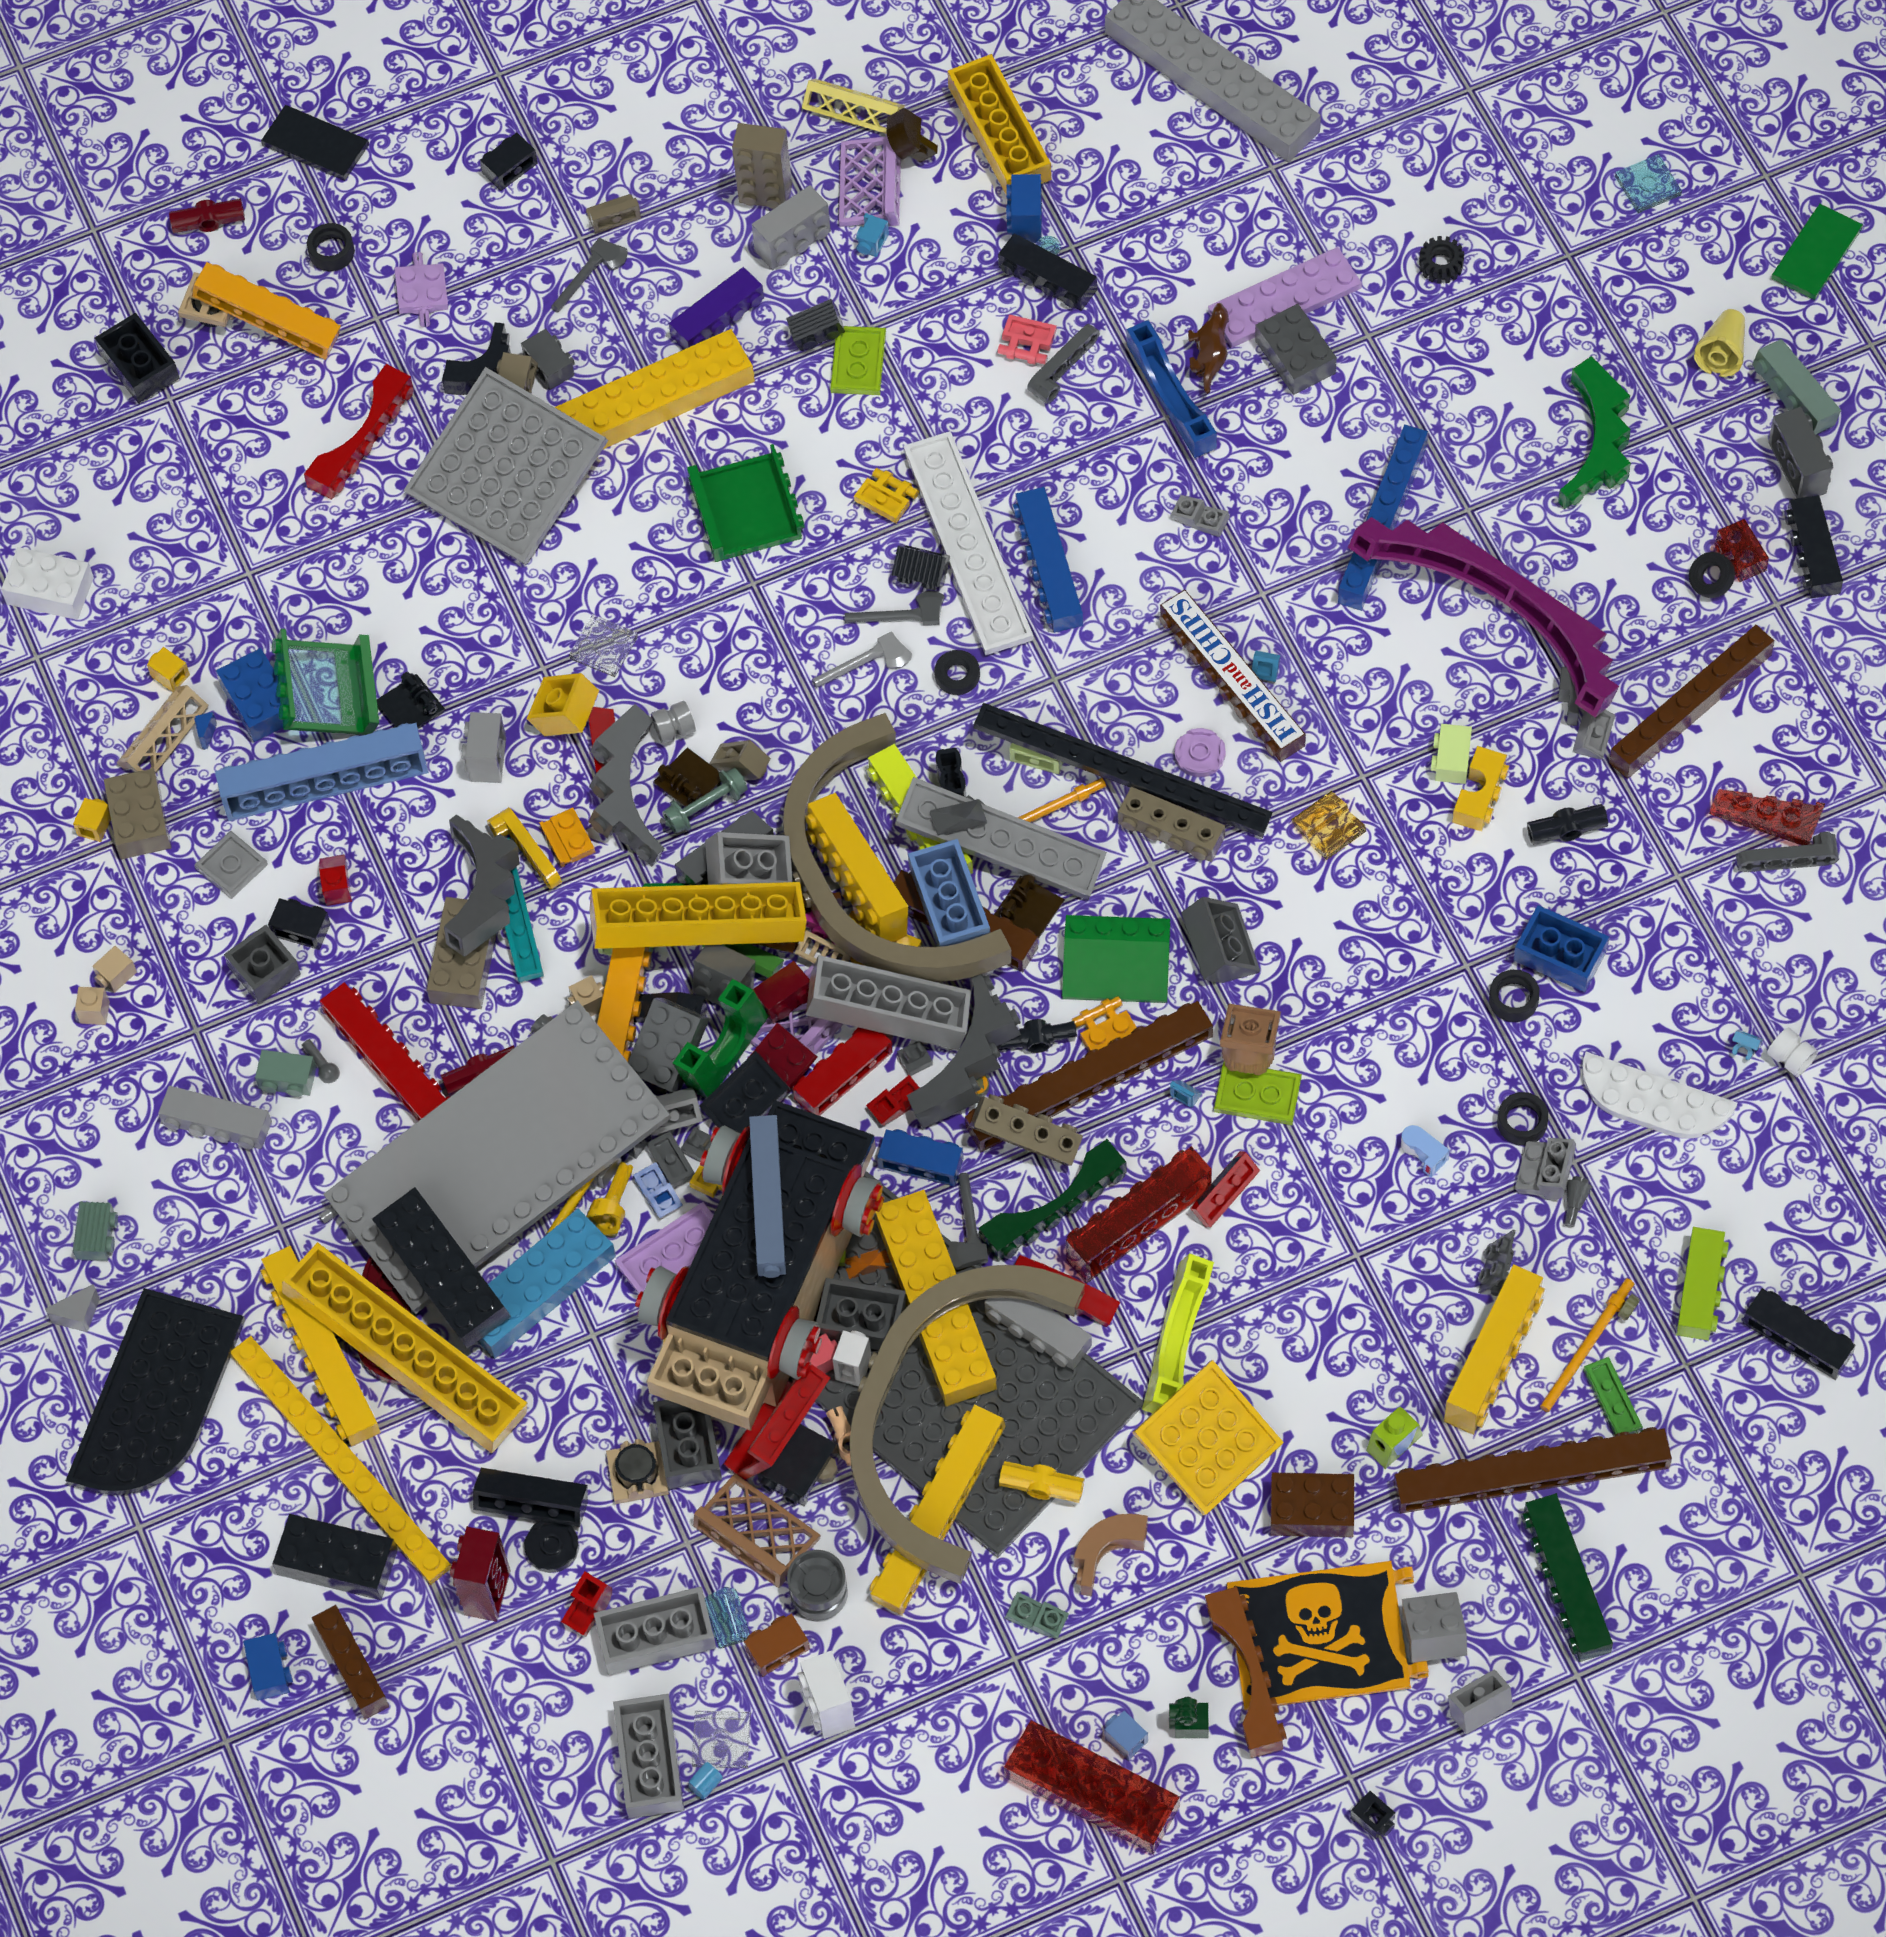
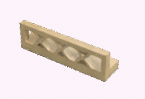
M188 685L176 687L117 761V764L123 769H132L134 772L143 770L137 765L143 756H150L151 768H154L155 772H157L195 724V716L203 714L209 705ZM191 698L199 707L193 714L186 715L185 703ZM173 718H181V730L178 733L171 734L170 722ZM158 737H166V749L163 752L156 753L155 741Z

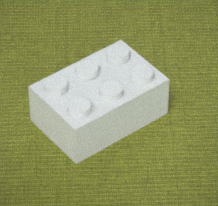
M17 547L1 591L7 605L78 620L94 576L89 562Z
M832 1650L800 1662L802 1672L797 1673L800 1681L801 1695L805 1706H809L810 1718L815 1731L821 1730L825 1739L855 1728L851 1699Z

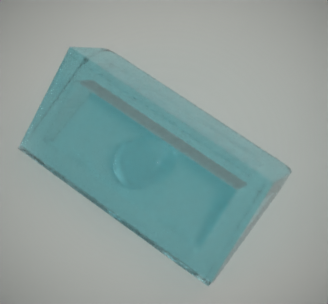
M723 1587L705 1597L707 1611L718 1647L722 1649L747 1640L750 1632L737 1590Z

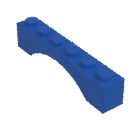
M1149 319L1126 329L1127 347L1193 457L1196 458L1217 449V432L1206 414L1194 404L1182 387L1169 362L1162 342Z

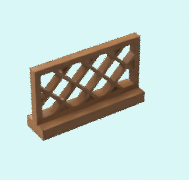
M734 1474L704 1507L700 1506L694 1513L693 1527L777 1588H780L786 1581L789 1567L794 1559L800 1554L810 1551L821 1537L819 1533L737 1474ZM736 1484L745 1490V1497L730 1498L729 1490ZM746 1503L747 1514L732 1515L731 1504ZM750 1503H763L766 1505L767 1512L751 1513ZM718 1505H727L728 1515L716 1516L711 1510ZM782 1517L788 1523V1528L773 1529L771 1518ZM768 1519L769 1529L753 1531L752 1520ZM748 1520L750 1531L738 1532L733 1528V1521ZM804 1533L810 1539L806 1544H794L793 1534ZM789 1534L790 1545L775 1546L774 1535ZM770 1536L771 1546L759 1547L755 1544L754 1537ZM791 1551L792 1559L785 1566L776 1559V1552Z

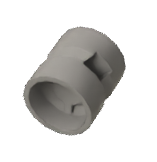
M685 701L671 705L669 711L662 708L651 713V718L654 720V728L662 744L676 739V734L685 736L696 731L693 717Z

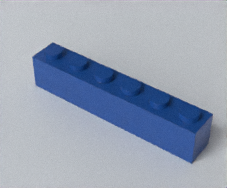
M1045 487L1015 493L1016 503L1012 504L1015 519L1020 518L1021 525H1018L1021 540L1026 539L1028 545L1025 546L1027 560H1032L1034 567H1031L1034 582L1038 581L1040 588H1037L1040 603L1045 602L1046 605L1044 610L1046 624L1052 625L1054 633L1083 626V612Z

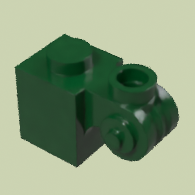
M1184 1697L1176 1700L1175 1703H1169V1729H1175V1738L1209 1737L1208 1703H1197V1700L1191 1697Z

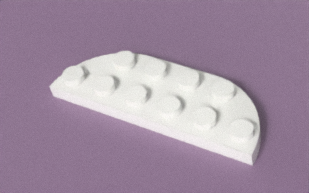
M1585 1052L1582 1067L1584 1085H1586L1595 1104L1617 1118L1678 1138L1702 1137L1703 1134L1722 1128L1731 1119L1737 1108V1102Z

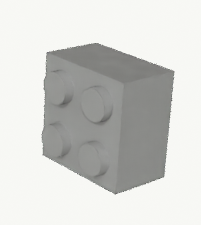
M470 712V720L465 722L464 727L467 744L462 745V760H465V772H469L471 782L501 783L507 739L501 713Z
M1457 1592L1402 1599L1403 1625L1412 1663L1467 1656V1633Z

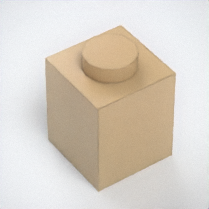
M116 946L111 948L92 966L96 974L94 977L95 981L102 988L108 987L114 993L137 973L133 961Z
M78 987L75 1012L80 1024L106 1025L110 1001L105 988Z

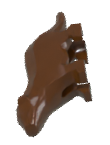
M1222 303L1215 305L1209 320L1196 333L1188 330L1189 342L1195 340L1197 350L1199 349L1200 351L1197 360L1194 357L1189 358L1190 369L1196 372L1198 377H1203L1204 391L1207 394L1211 391L1213 377L1221 369L1228 355L1224 333L1229 322V315Z

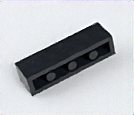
M1015 233L998 254L999 268L1005 274L1014 275L1026 285H1033L1042 290L1047 296L1063 301L1070 308L1082 311L1097 291V276Z
M1820 495L1790 499L1788 510L1784 511L1786 524L1790 525L1792 529L1790 532L1791 544L1793 547L1796 546L1798 551L1796 553L1797 566L1802 568L1804 573L1802 575L1804 590H1808L1810 599L1840 594L1843 579Z
M1762 1288L1744 1314V1325L1835 1380L1853 1356L1856 1345L1848 1336L1841 1333L1837 1334L1829 1329L1825 1322L1819 1319H1812L1806 1315L1803 1309L1796 1305H1789L1773 1291H1766Z
M482 1467L473 1489V1510L576 1527L581 1526L588 1504V1485Z

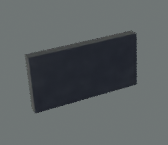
M288 105L283 107L261 140L262 145L344 181L369 146L367 139Z

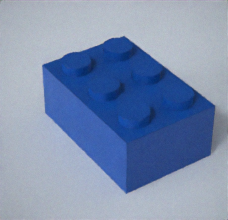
M261 648L216 670L220 686L253 742L283 728V720L279 719L280 697H277L276 694L278 676L274 674V669ZM295 707V715H296V718L294 719V721H298V720H299L296 707Z
M1537 905L1515 946L1513 961L1586 992L1608 950L1610 936Z

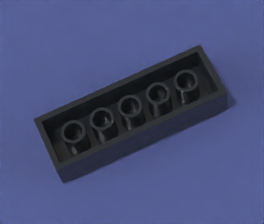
M416 1187L372 1218L373 1222L467 1349L511 1317Z

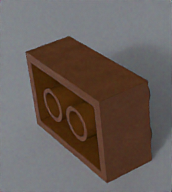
M1271 1473L1270 1536L1353 1538L1354 1474Z

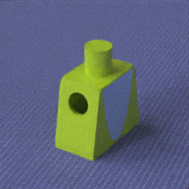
M1398 1407L1372 1431L1366 1451L1386 1469L1423 1436L1420 1425L1402 1407Z

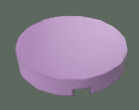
M1204 728L1191 729L1177 740L1174 748L1175 761L1179 768L1188 775L1195 777L1210 776L1223 766L1226 757L1225 743L1212 730Z

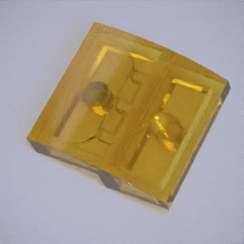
M1332 791L1291 819L1301 835L1326 860L1366 832L1365 824L1349 812L1348 805Z

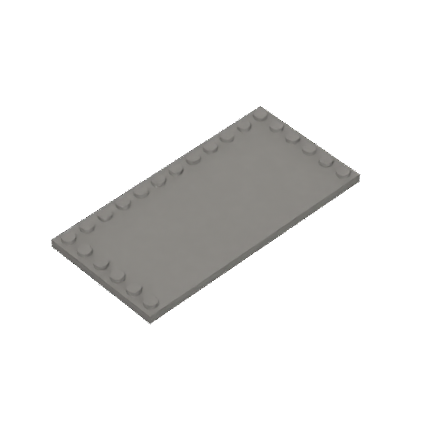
M577 1000L323 1195L416 1314L430 1304L432 1300L373 1222V1217L416 1187L476 1268L672 1117Z

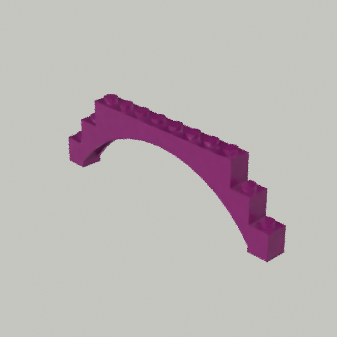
M1373 517L1356 528L1348 548L1366 561L1371 559L1392 560L1430 568L1467 582L1506 604L1529 622L1561 658L1575 687L1577 695L1576 705L1595 718L1610 706L1619 686L1605 677L1613 659L1599 651L1607 635L1601 629L1443 522L1429 533H1426L1409 520L1404 521L1394 530H1390Z

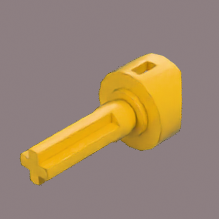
M620 1162L605 1198L594 1199L586 1215L605 1236L616 1235L625 1218V1210L619 1204L633 1170V1166L631 1164L626 1165L625 1162Z

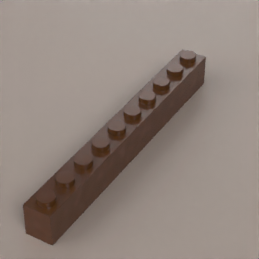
M1198 1001L1192 1004L1186 1003L1180 1006L1176 1012L1170 1015H1161L1154 1023L1146 1027H1137L1131 1034L1123 1038H1115L1107 1046L1099 1050L1093 1049L1086 1053L1083 1058L1077 1061H1069L1061 1069L1053 1073L1047 1072L1041 1075L1037 1081L1029 1085H1020L1013 1093L998 1097L1004 1099L1003 1104L1012 1108L1014 1104L1029 1109L1027 1114L1037 1117L1038 1114H1043L1051 1118L1212 1038L1213 1024ZM974 1108L965 1116V1125L981 1153L1003 1141L969 1127L976 1110Z
M1649 1427L1639 1433L1620 1432L1614 1435V1437L1604 1439L1602 1436H1596L1588 1439L1586 1442L1576 1443V1441H1567L1556 1447L1542 1445L1534 1448L1532 1451L1513 1450L1502 1456L1489 1454L1473 1461L1459 1459L1449 1465L1442 1466L1439 1463L1426 1466L1425 1469L1405 1468L1395 1473L1394 1488L1399 1511L1402 1514L1670 1469L1672 1456L1665 1428Z

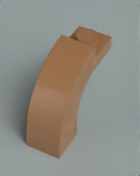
M1139 1514L1114 1515L1096 1523L1084 1534L1074 1555V1567L1078 1568L1076 1585H1081V1595L1092 1596L1096 1569L1104 1555L1110 1551L1122 1548L1144 1551L1148 1516Z

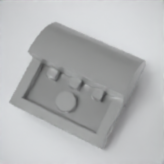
M1548 1138L1547 1142H1526L1515 1186L1518 1194L1543 1195L1546 1200L1562 1198L1565 1194L1576 1149L1574 1139Z

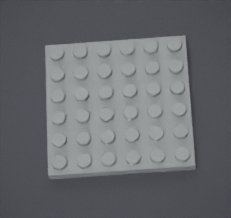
M485 367L403 491L526 565L608 440L606 437Z

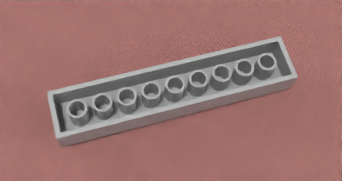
M1121 0L1105 15V33L1287 162H1290L1320 132L1321 115L1159 1Z

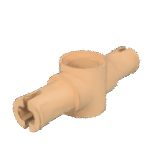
M838 1406L835 1408V1412L831 1409L826 1415L836 1433L834 1437L838 1444L839 1455L845 1460L847 1466H851L850 1451L843 1447L845 1443L850 1442L851 1427L843 1407Z

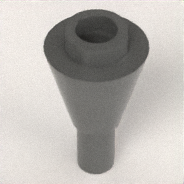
M1574 1176L1572 1180L1567 1182L1568 1210L1564 1225L1569 1227H1575L1578 1211L1582 1208L1593 1188L1588 1184L1589 1180L1583 1177Z

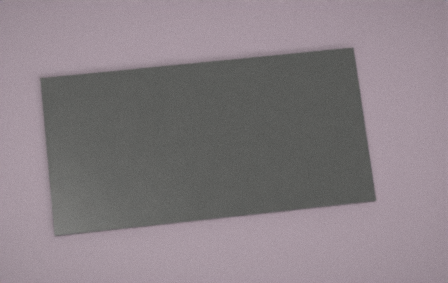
M867 1171L863 1176L865 1178L875 1179ZM882 1184L883 1191L881 1196L884 1197V1203L898 1198ZM875 1215L872 1219L874 1220V1225L869 1236L864 1234L862 1237L852 1234L846 1248L845 1259L853 1256L861 1258L860 1254L880 1249L878 1252L886 1250L875 1221ZM941 1233L948 1250L952 1242ZM891 1261L890 1263H885L889 1268L876 1269L875 1272L865 1275L859 1274V1277L849 1279L845 1269L851 1268V1265L845 1264V1266H838L833 1277L836 1280L901 1290ZM977 1264L958 1270L955 1269L956 1274L971 1269L981 1268V1266ZM986 1299L970 1302L968 1305L995 1373L997 1389L945 1406L920 1337L918 1336L902 1360L880 1411L873 1437V1452L922 1493L928 1481L932 1482L937 1474L935 1468L938 1461L942 1457L945 1458L950 1450L948 1449V1444L952 1436L959 1434L962 1428L961 1421L966 1411L971 1412L975 1404L1004 1418L1006 1427L954 1520L986 1549L999 1558L1055 1499L1053 1497L1047 1500L1037 1499L1028 1495L1026 1491L999 1486L1000 1473L1004 1461L1030 1467L1037 1464L1046 1465L1054 1468L1057 1473L1077 1476L1143 1407L1144 1401L1087 1354L1084 1355L1074 1370L1067 1366H1059L1054 1362L1052 1356L1045 1351L1043 1353L1038 1352L1030 1345L1028 1340L1023 1337H1015L1010 1333L1008 1327L1001 1322L997 1324L991 1321L986 1316L984 1304ZM870 1349V1350H871V1356H872L873 1352H876V1353L879 1352V1350ZM868 1367L865 1377H868L871 1368ZM834 1369L825 1373L830 1377V1380L815 1403L826 1412L831 1409L835 1412L836 1407L842 1406L851 1427L854 1410L861 1392H858V1386L835 1380ZM790 1376L788 1380L793 1383L795 1378Z

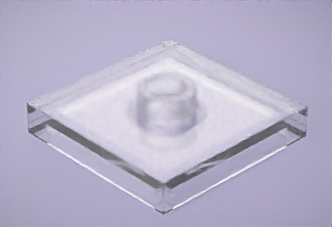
M695 1710L692 1767H702L705 1762H709L715 1768L748 1769L751 1712Z

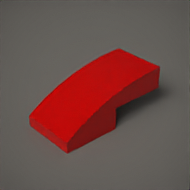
M908 1075L890 1091L885 1089L866 1106L884 1126L912 1109L907 1095L920 1087Z

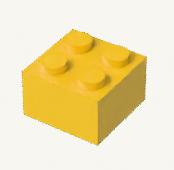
M582 673L543 677L527 720L544 736L582 733L599 690Z

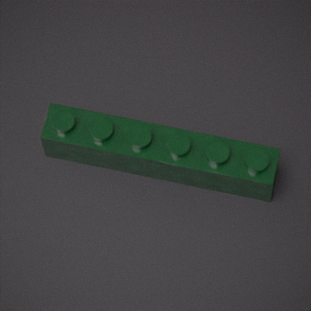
M1557 1493L1525 1502L1524 1513H1521L1522 1522L1525 1529L1530 1528L1533 1538H1530L1531 1546L1534 1553H1539L1542 1560L1540 1570L1543 1578H1548L1552 1588H1549V1594L1553 1604L1558 1603L1561 1613H1558L1561 1627L1567 1629L1570 1635L1568 1645L1573 1655L1577 1654L1579 1662L1611 1653L1613 1647L1611 1636Z

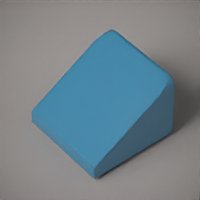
M1181 1080L1170 1083L1171 1097L1190 1108L1194 1107L1202 1095L1201 1091Z

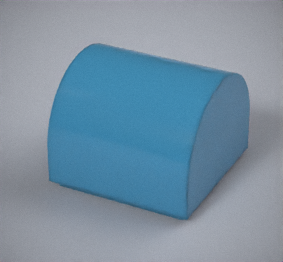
M705 1762L689 1780V1789L705 1800L721 1782L723 1776L709 1762Z

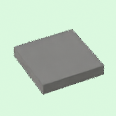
M230 831L194 866L197 871L232 899L268 863L265 858Z

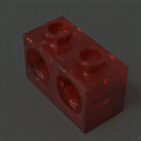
M1745 519L1717 531L1716 541L1714 542L1715 549L1732 562L1735 576L1739 582L1767 571L1769 557ZM1742 560H1748L1750 563H1745Z

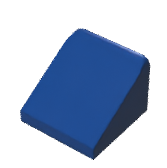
M213 712L197 715L194 718L198 737L204 750L208 749L217 726Z

